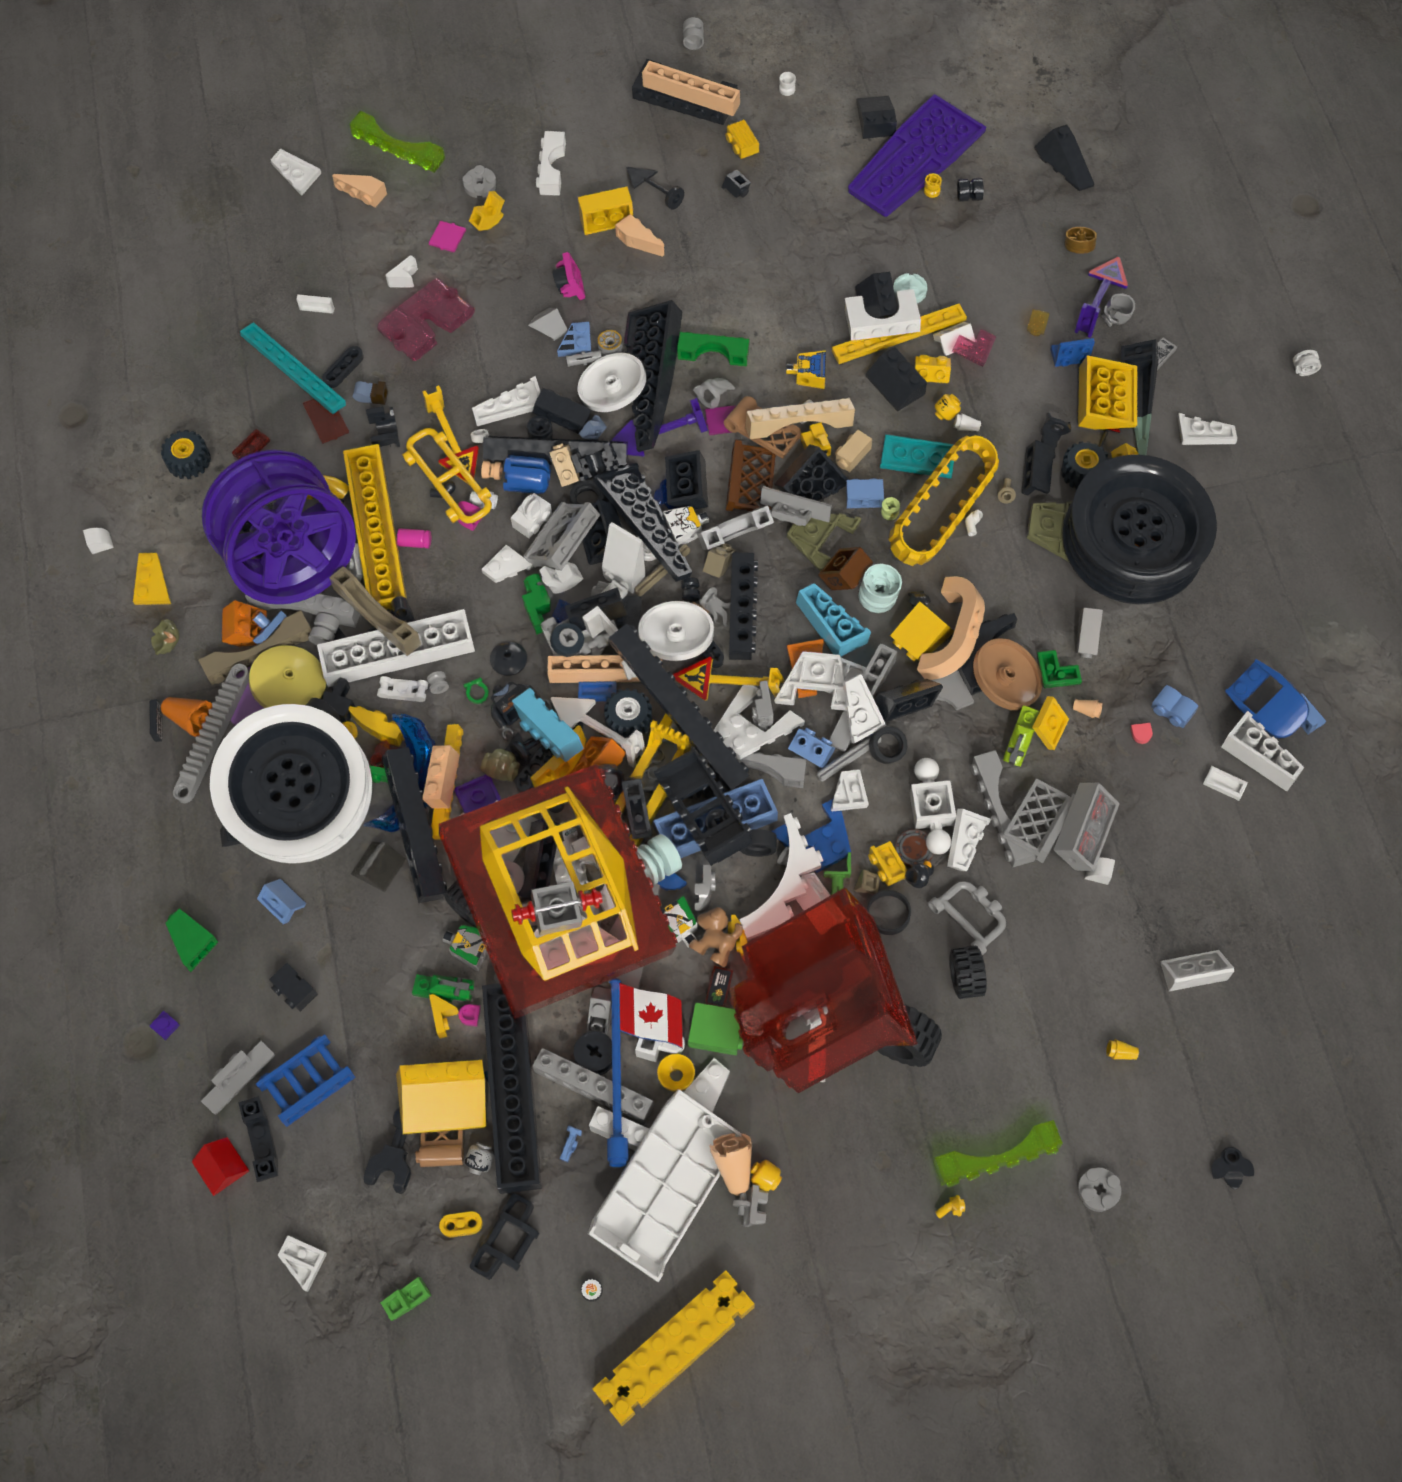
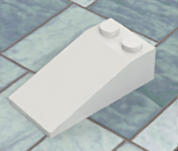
M612 522L609 525L602 563L603 576L607 581L612 582L614 580L629 592L634 593V588L646 578L643 541Z

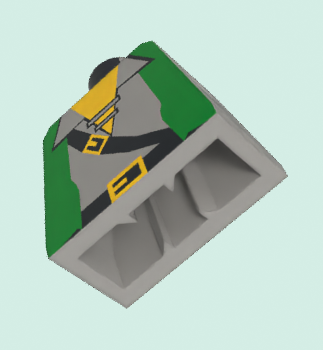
M464 925L460 926L457 934L446 931L443 937V942L451 945L449 949L451 956L478 972L494 940L492 931Z

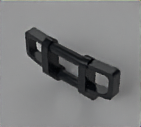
M513 1194L504 1208L500 1211L499 1219L485 1242L480 1244L470 1264L472 1271L490 1280L502 1263L515 1271L519 1270L521 1260L534 1238L537 1239L540 1234L526 1224L534 1209V1205L530 1201L517 1194ZM517 1201L527 1205L521 1220L508 1214ZM506 1222L527 1234L513 1259L492 1248ZM484 1253L496 1258L488 1272H483L477 1268Z

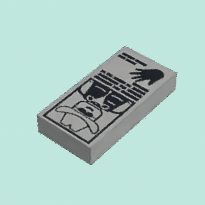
M1165 338L1158 342V369L1177 349V346Z

